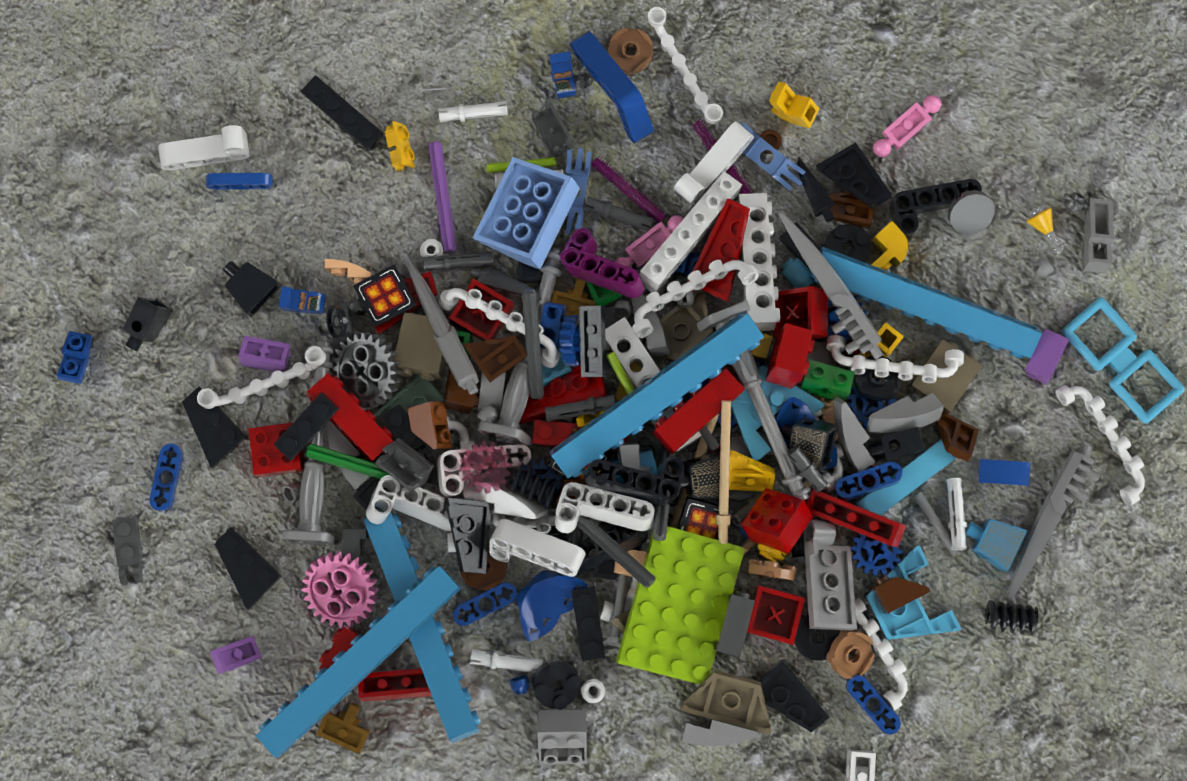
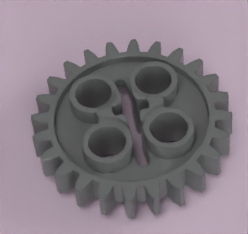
M355 333L354 336L346 337L347 341L340 343L342 348L335 350L339 357L332 359L337 363V366L332 368V370L337 371L335 376L344 384L342 388L348 394L352 392L359 399V406L373 408L385 404L387 399L393 398L391 392L398 390L394 384L401 382L396 377V374L402 373L401 370L396 369V365H399L401 362L394 361L397 352H390L392 344L385 345L386 338H378L377 333Z

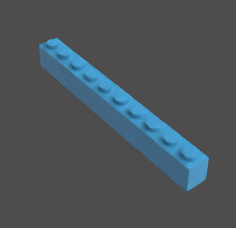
M822 246L819 252L832 266L849 291L857 293V297L870 302L873 299L880 302L879 305L886 309L892 310L893 307L902 310L901 313L905 316L914 318L916 315L924 318L923 322L929 325L936 326V324L945 326L944 329L950 333H964L968 339L974 342H980V340L988 342L989 347L999 351L1002 348L1007 349L1011 355L1023 359L1024 356L1032 357L1042 335L1039 327Z
M743 311L549 451L550 455L567 478L579 476L585 471L584 467L593 460L602 459L605 456L604 452L608 449H616L624 443L623 439L629 434L635 435L644 428V423L649 420L654 421L663 414L662 410L669 405L674 407L683 400V395L687 392L693 393L702 386L701 382L708 377L712 379L719 375L722 371L721 368L727 363L731 365L741 358L740 354L745 350L751 351L759 346L761 343L759 340L764 337L749 314Z
M391 511L386 520L381 524H373L367 518L363 519L394 600L401 602L407 596L405 594L406 590L414 583L419 585L424 579L423 577L418 578L416 570L420 569L415 556L410 557L407 549L411 548L406 534L402 536L399 530L402 527L401 520L398 514L393 515ZM432 615L409 638L448 738L454 743L480 732L477 725L481 724L477 711H471L468 702L472 701L467 687L462 688L459 681L463 679L458 665L453 666L451 661L454 653L450 644L444 643L442 635L445 634L442 623L441 621L436 622L434 615Z
M431 567L423 575L425 579L419 585L414 583L406 590L405 594L407 596L401 602L396 600L387 608L389 612L383 618L380 616L369 625L370 630L365 635L361 633L351 641L352 647L347 652L344 650L339 652L332 659L333 665L328 669L326 667L322 668L314 676L316 680L310 686L305 684L296 692L298 697L293 702L287 701L277 710L279 715L273 720L269 718L259 727L261 731L256 737L274 758L281 757L462 589L443 567Z

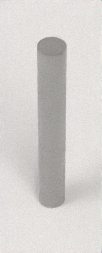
M922 491L914 496L915 500L952 556L961 552L960 550L951 549V536Z

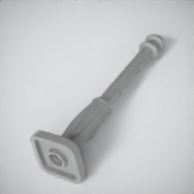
M557 248L550 249L546 257V265L540 269L543 275L537 293L542 299H537L539 324H541L544 305L546 302H550L556 278L562 276V272L559 270V266L562 264L560 260L562 250ZM525 337L524 344H523V348H524L525 351L527 352V349H526V337ZM527 357L516 364L504 394L500 420H497L496 424L482 421L479 423L478 431L488 439L510 445L522 444L531 448L533 439L522 431L519 425L530 393Z
M748 301L741 302L705 317L696 323L698 330L703 332L715 327L717 331L743 311H749ZM747 349L740 354L741 358L731 365L741 384L750 395L785 477L782 480V484L789 486L790 496L805 500L809 498L807 493L811 489L810 487H804L801 480L803 477L798 473L796 466L790 458L786 456L789 450L761 388L760 383H762V379L759 376L753 355Z
M317 342V346L325 352L326 359L322 365L315 369L314 385L334 367L333 363L329 362L330 355L335 353L331 343ZM325 426L309 444L323 447ZM308 457L307 462L304 463L299 499L300 525H298L297 530L282 531V540L287 543L334 545L335 537L328 532L321 531V526H319L324 502L325 464L322 461Z

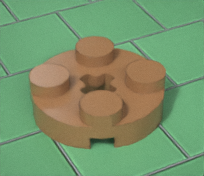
M624 28L617 31L610 39L608 53L626 75H633L648 67L653 57V45L650 37L644 31ZM626 47H635V55L625 54L627 52Z
M750 559L748 567L749 574L787 581H794L797 570L795 566L783 565L782 567V565L776 562H764Z
M842 630L833 641L826 659L831 664L834 672L844 678L852 679L853 676H861L868 671L874 659V653L871 652L872 640L860 631ZM853 650L854 657L848 658L850 651Z

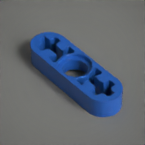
M210 173L206 175V188L214 190L271 189L273 187V175L268 173Z
M166 444L160 450L149 499L151 507L158 511L169 510L174 502L184 456L181 447L175 444ZM172 448L177 453V457H172L170 463L175 465V469L163 467L164 463L169 464L170 457L166 456V454L171 452ZM165 471H170L173 475L172 481L168 484H163L161 481V474ZM159 486L170 488L169 492L164 491L163 498L167 499V502L162 503L161 507H159L160 503L156 502L157 497L160 498L163 490H158Z
M887 462L843 477L836 483V495L841 500L846 501L895 485L901 480L902 468L895 462ZM888 468H891L892 471H897L895 479L886 476L882 478L884 483L880 484V478L876 472L880 471V476L887 473ZM866 475H871L875 478L876 483L872 487H866L862 484V478ZM854 479H858V486L861 491H857V487L851 488L850 494L840 491L844 483L847 486L855 485Z
M502 583L457 606L453 612L454 621L458 625L467 626L511 604L516 600V587L510 583ZM503 587L512 589L511 599L501 598L498 600L501 605L496 606V600L491 593L495 591L496 596L503 593ZM483 597H488L492 601V607L488 611H482L479 608V601ZM474 602V607L480 615L475 617V613H472L468 616L469 620L467 622L464 619L459 620L460 609L463 608L464 611L472 609L470 604Z
M859 675L848 679L846 682L847 692L875 725L886 734L891 735L898 732L901 726L899 717L867 679ZM854 680L857 682H863L861 688L864 690V692L867 693L868 690L871 691V693L867 694L862 699V701H860L859 698L863 695L858 690H855L854 692L852 690V688L854 687L852 682ZM870 698L878 699L880 706L877 711L871 712L868 710L867 701ZM884 708L887 709V712L883 714L888 719L894 718L892 722L894 727L892 729L889 727L884 728L886 723L882 717L875 718V716L883 712Z

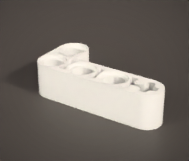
M735 121L690 174H684L678 180L674 190L690 204L696 205L722 172H727L748 147L754 136Z
M231 125L223 127L221 129L222 134L159 144L161 169L178 170L247 159L250 157L247 134L241 126Z
M522 444L446 451L437 459L440 492L446 497L458 495L464 486L463 472L515 468L521 462H524L525 465L531 459V451ZM492 452H497L500 455L501 461L499 464L491 461L490 455ZM517 452L523 454V458L520 460L519 458L508 459V455H513ZM469 454H474L477 457L478 463L476 466H471L467 462ZM445 456H450L454 459L453 468H447L444 465ZM451 479L456 482L457 489L455 492L447 490V480Z
M390 475L381 478L366 510L367 519L371 523H383L393 508L443 530L451 531L444 497L420 487L410 492ZM383 487L388 488L391 492H386ZM405 496L410 497L413 502L408 501ZM427 505L433 507L435 511L428 509ZM375 507L381 508L383 512L377 511Z
M571 482L566 484L562 490L556 508L555 526L562 533H570L576 528L579 516L581 515L637 531H646L652 526L654 507L651 503L644 500ZM575 496L577 499H570L568 497ZM592 502H598L600 505H593ZM616 508H621V509H623L624 511L618 512V511H616L615 509H616ZM563 516H568V517H570L571 519H569V520H564V519H562L561 517H563Z
M507 519L499 521L490 539V555L498 561L508 562L511 555L570 577L576 576L586 555L582 548Z

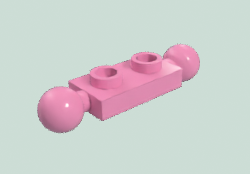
M929 95L924 99L923 107L918 102L910 107L883 131L882 135L886 139H879L874 143V154L878 157H886L891 152L892 145L897 150L900 149L932 120L928 113H936L940 110V98L936 95Z
M679 215L672 216L668 221L667 227L662 222L658 223L625 249L628 257H619L615 262L632 268V264H635L638 269L651 259L684 218Z

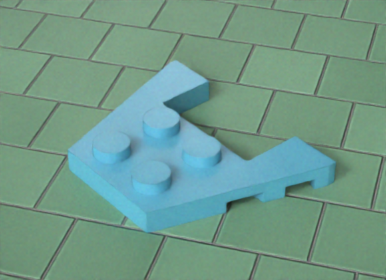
M762 365L757 369L762 379V383H760L773 415L780 411L782 405L790 397H795L806 403L813 415L825 406L823 402L797 386L790 389L766 382L765 378L768 368ZM746 389L731 402V410L750 453V458L758 461L771 448L756 431L762 426V423Z
M920 545L914 547L894 567L895 569L887 574L889 578L899 577L910 581L908 578L909 574L929 565ZM872 590L865 596L887 640L962 630L952 610L929 620L919 598L889 614H884Z

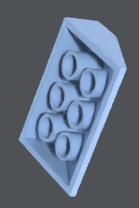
M512 157L473 239L521 263L541 269L580 188L571 176Z

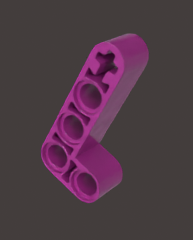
M579 228L572 234L560 255V260L570 275L629 298H637L643 294L645 285L636 270L595 255L598 244L588 229Z

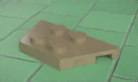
M703 290L692 291L694 302L690 307L682 308L676 305L659 320L666 334L671 355L660 356L659 358L674 362L714 333L713 328L700 332L696 323L710 315ZM639 338L647 352L650 354L647 347V339Z
M714 669L681 706V711L768 735L771 734L769 715L762 685L759 681Z

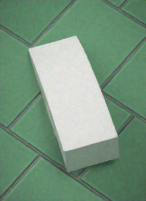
M492 478L475 481V500L495 503L494 513L530 519H538L548 514V510L543 505H538L536 499L529 500V494L526 493L524 496H521V489L519 488L516 491H512L511 484L505 487L506 482Z

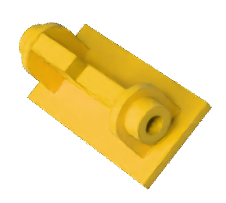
M392 121L393 125L386 126V131L384 132L388 148L396 146L395 150L389 152L392 167L396 171L404 170V166L415 168V155L410 147L409 131L404 124Z

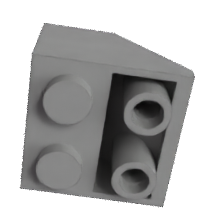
M586 709L538 710L539 764H587Z

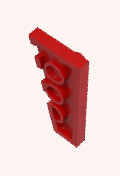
M727 198L693 271L699 270L703 275L710 271L709 265L715 260H721L723 264L732 260H739L750 208ZM736 270L728 272L722 279H714L706 283V286L701 290L730 302Z
M580 365L572 369V373L562 378L559 376L551 380L552 383L543 388L544 395L541 399H532L529 393L519 425L545 418V407L588 400L592 396L595 398L607 396L604 377H581Z

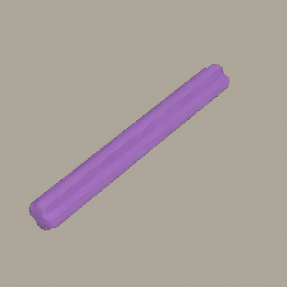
M435 141L429 143L428 148L444 252L452 253L457 250L443 150L441 142Z

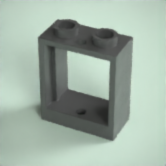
M734 591V595H729L730 601L720 639L716 642L715 651L740 657L755 601L749 599V594Z

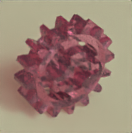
M482 441L480 448L473 444L471 446L472 452L465 450L464 453L467 458L460 459V462L465 465L459 469V472H465L462 481H470L467 486L468 488L476 486L477 493L481 492L482 488H484L485 493L488 494L491 491V487L495 491L499 490L498 483L506 485L507 482L504 477L511 475L510 472L506 471V468L511 467L512 463H506L505 460L509 457V454H501L503 451L502 446L496 450L494 442L490 443L487 447L486 442ZM489 452L491 454L488 457H482L477 453ZM498 460L500 463V471L497 469ZM491 461L488 466L489 471L480 474L483 469L481 464ZM470 464H472V465L474 466V474H473V475H472L471 470H470ZM483 478L493 480L492 483H481L480 481Z

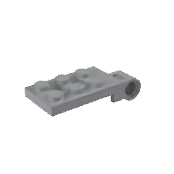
M811 520L803 531L810 629L856 630L851 547L831 545L836 537V528L833 522ZM827 575L834 580L833 587L828 586L826 582ZM829 599L834 601L836 605L835 611L829 609Z

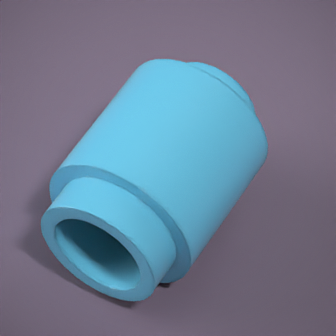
M791 257L781 266L784 269L781 274L795 289L808 287L814 281L811 271L799 258L794 260Z

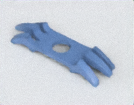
M742 122L741 126L754 136V139L742 153L773 176L789 191H791L792 187L780 177L781 174L801 186L802 182L786 167L789 165L802 175L806 171L782 155ZM765 150L771 151L774 156L769 164H765L760 160V155Z
M578 148L574 170H572V150H567L565 175L571 176L581 188L580 195L575 198L568 212L566 234L570 235L575 222V213H578L576 230L581 228L584 217L583 211L588 177L591 170L592 152H587L585 169L583 171V148Z

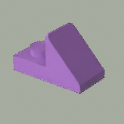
M253 636L210 652L218 675L227 671H233L262 658Z

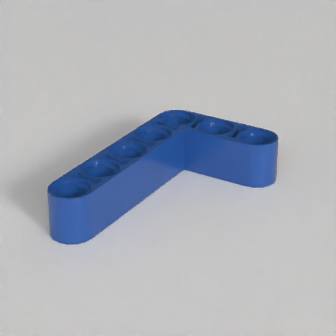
M588 31L570 42L576 57L616 105L623 127L630 140L635 144L653 133L654 129L641 93L595 36Z

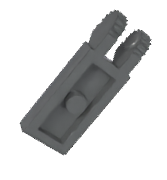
M138 517L112 520L117 567H119V581L121 585L128 584L127 566L133 565V575L136 583L143 582V557Z

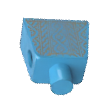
M992 519L985 520L982 527L970 522L965 530L967 536L975 539L972 551L1002 572L1009 571L1027 533L1025 529Z

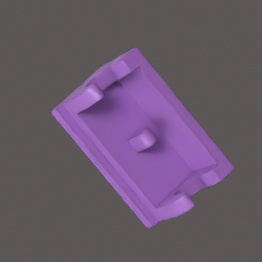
M1045 329L1025 368L1026 375L1048 385L1067 347L1069 339Z
M244 336L238 357L244 367L271 372L278 370L284 372L289 370L288 359L292 358V352L288 343Z

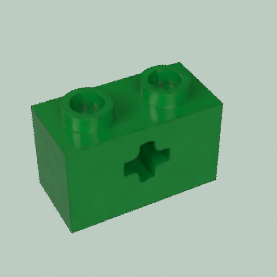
M809 359V368L807 374L803 376L800 389L806 393L830 400L839 397L846 402L851 391L855 372Z

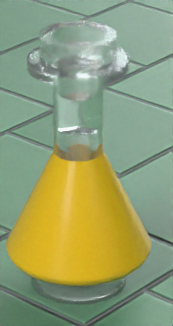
M1044 204L1027 213L1029 219L1026 222L1046 236L1052 246V249L1049 251L1050 253H1053L1055 256L1067 249L1065 247L1066 242L1060 243L1053 231L1052 208L1046 209Z

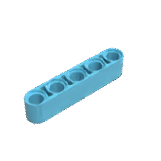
M940 439L902 468V477L897 484L869 493L854 505L882 515L956 458L946 452L942 439Z

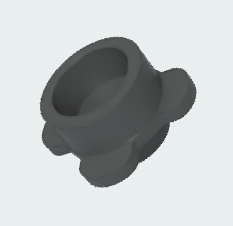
M1077 192L1064 194L1066 198L1064 204L1073 211L1080 212L1083 206L1088 208L1089 204L1084 202L1085 197Z

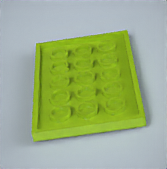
M667 526L666 539L664 541H656L653 539L652 531L643 567L654 575L656 580L648 588H645L638 581L616 662L701 685L712 669L716 655V642L720 639L730 601L729 595L733 594L745 548L730 543L720 544L719 540Z

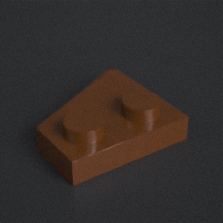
M515 336L466 343L464 345L490 383L527 357V352Z

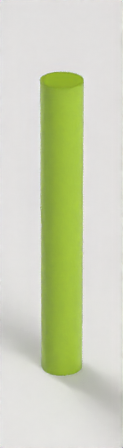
M555 157L523 160L541 167L556 166ZM510 162L487 164L488 173L506 171Z
M615 352L606 355L628 395L635 390Z

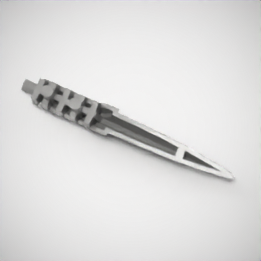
M777 212L812 274L833 306L838 308L835 314L840 321L831 326V329L836 335L846 328L848 334L853 339L852 342L844 346L847 353L851 354L859 348L862 354L869 350L875 360L881 357L883 353L877 344L882 339L844 282L802 231L784 213Z
M403 253V258L415 291L435 332L433 336L459 387H462L464 390L467 389L469 394L476 393L478 388L475 384L479 382L478 375L459 340L455 327L450 326L438 301L409 256Z
M1083 444L1079 453L1075 451L1070 453L1046 497L1018 560L1007 595L1009 603L1039 558L1067 506L1073 503L1074 497L1083 502L1087 501L1090 494L1079 489L1085 477L1095 482L1099 479L1101 474L1090 469L1094 460L1088 457L1092 450V447Z

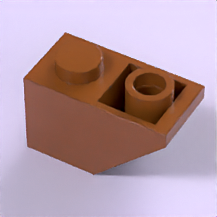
M426 402L407 408L411 431L433 449L452 448L444 402Z

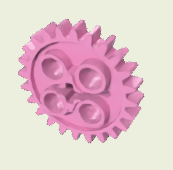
M341 551L335 557L332 552H329L326 558L321 555L317 561L315 560L310 565L311 568L309 567L305 571L307 576L302 582L307 585L302 588V591L308 594L303 599L311 601L307 608L316 609L314 616L322 615L321 622L330 619V626L338 622L340 628L345 623L351 627L354 623L360 624L363 618L366 619L370 615L369 612H372L375 608L374 604L378 600L375 594L379 591V588L372 586L377 582V579H370L369 576L373 571L366 572L364 569L367 563L359 565V557L351 560L350 553L343 558ZM340 571L344 572L347 578L343 577ZM321 582H324L328 588H325ZM352 591L356 592L360 598L355 597ZM334 602H337L341 608L336 607Z

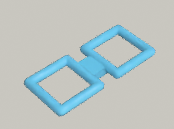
M1097 298L1062 329V334L1069 339V342L1096 371L1102 370L1107 364L1111 366L1117 375L1110 380L1109 386L1143 423H1149L1184 392L1185 387L1150 349H1146L1138 357L1133 354L1128 346L1136 340L1137 334L1104 298ZM1101 309L1125 337L1098 360L1074 331ZM1146 361H1149L1173 389L1146 412L1121 383Z

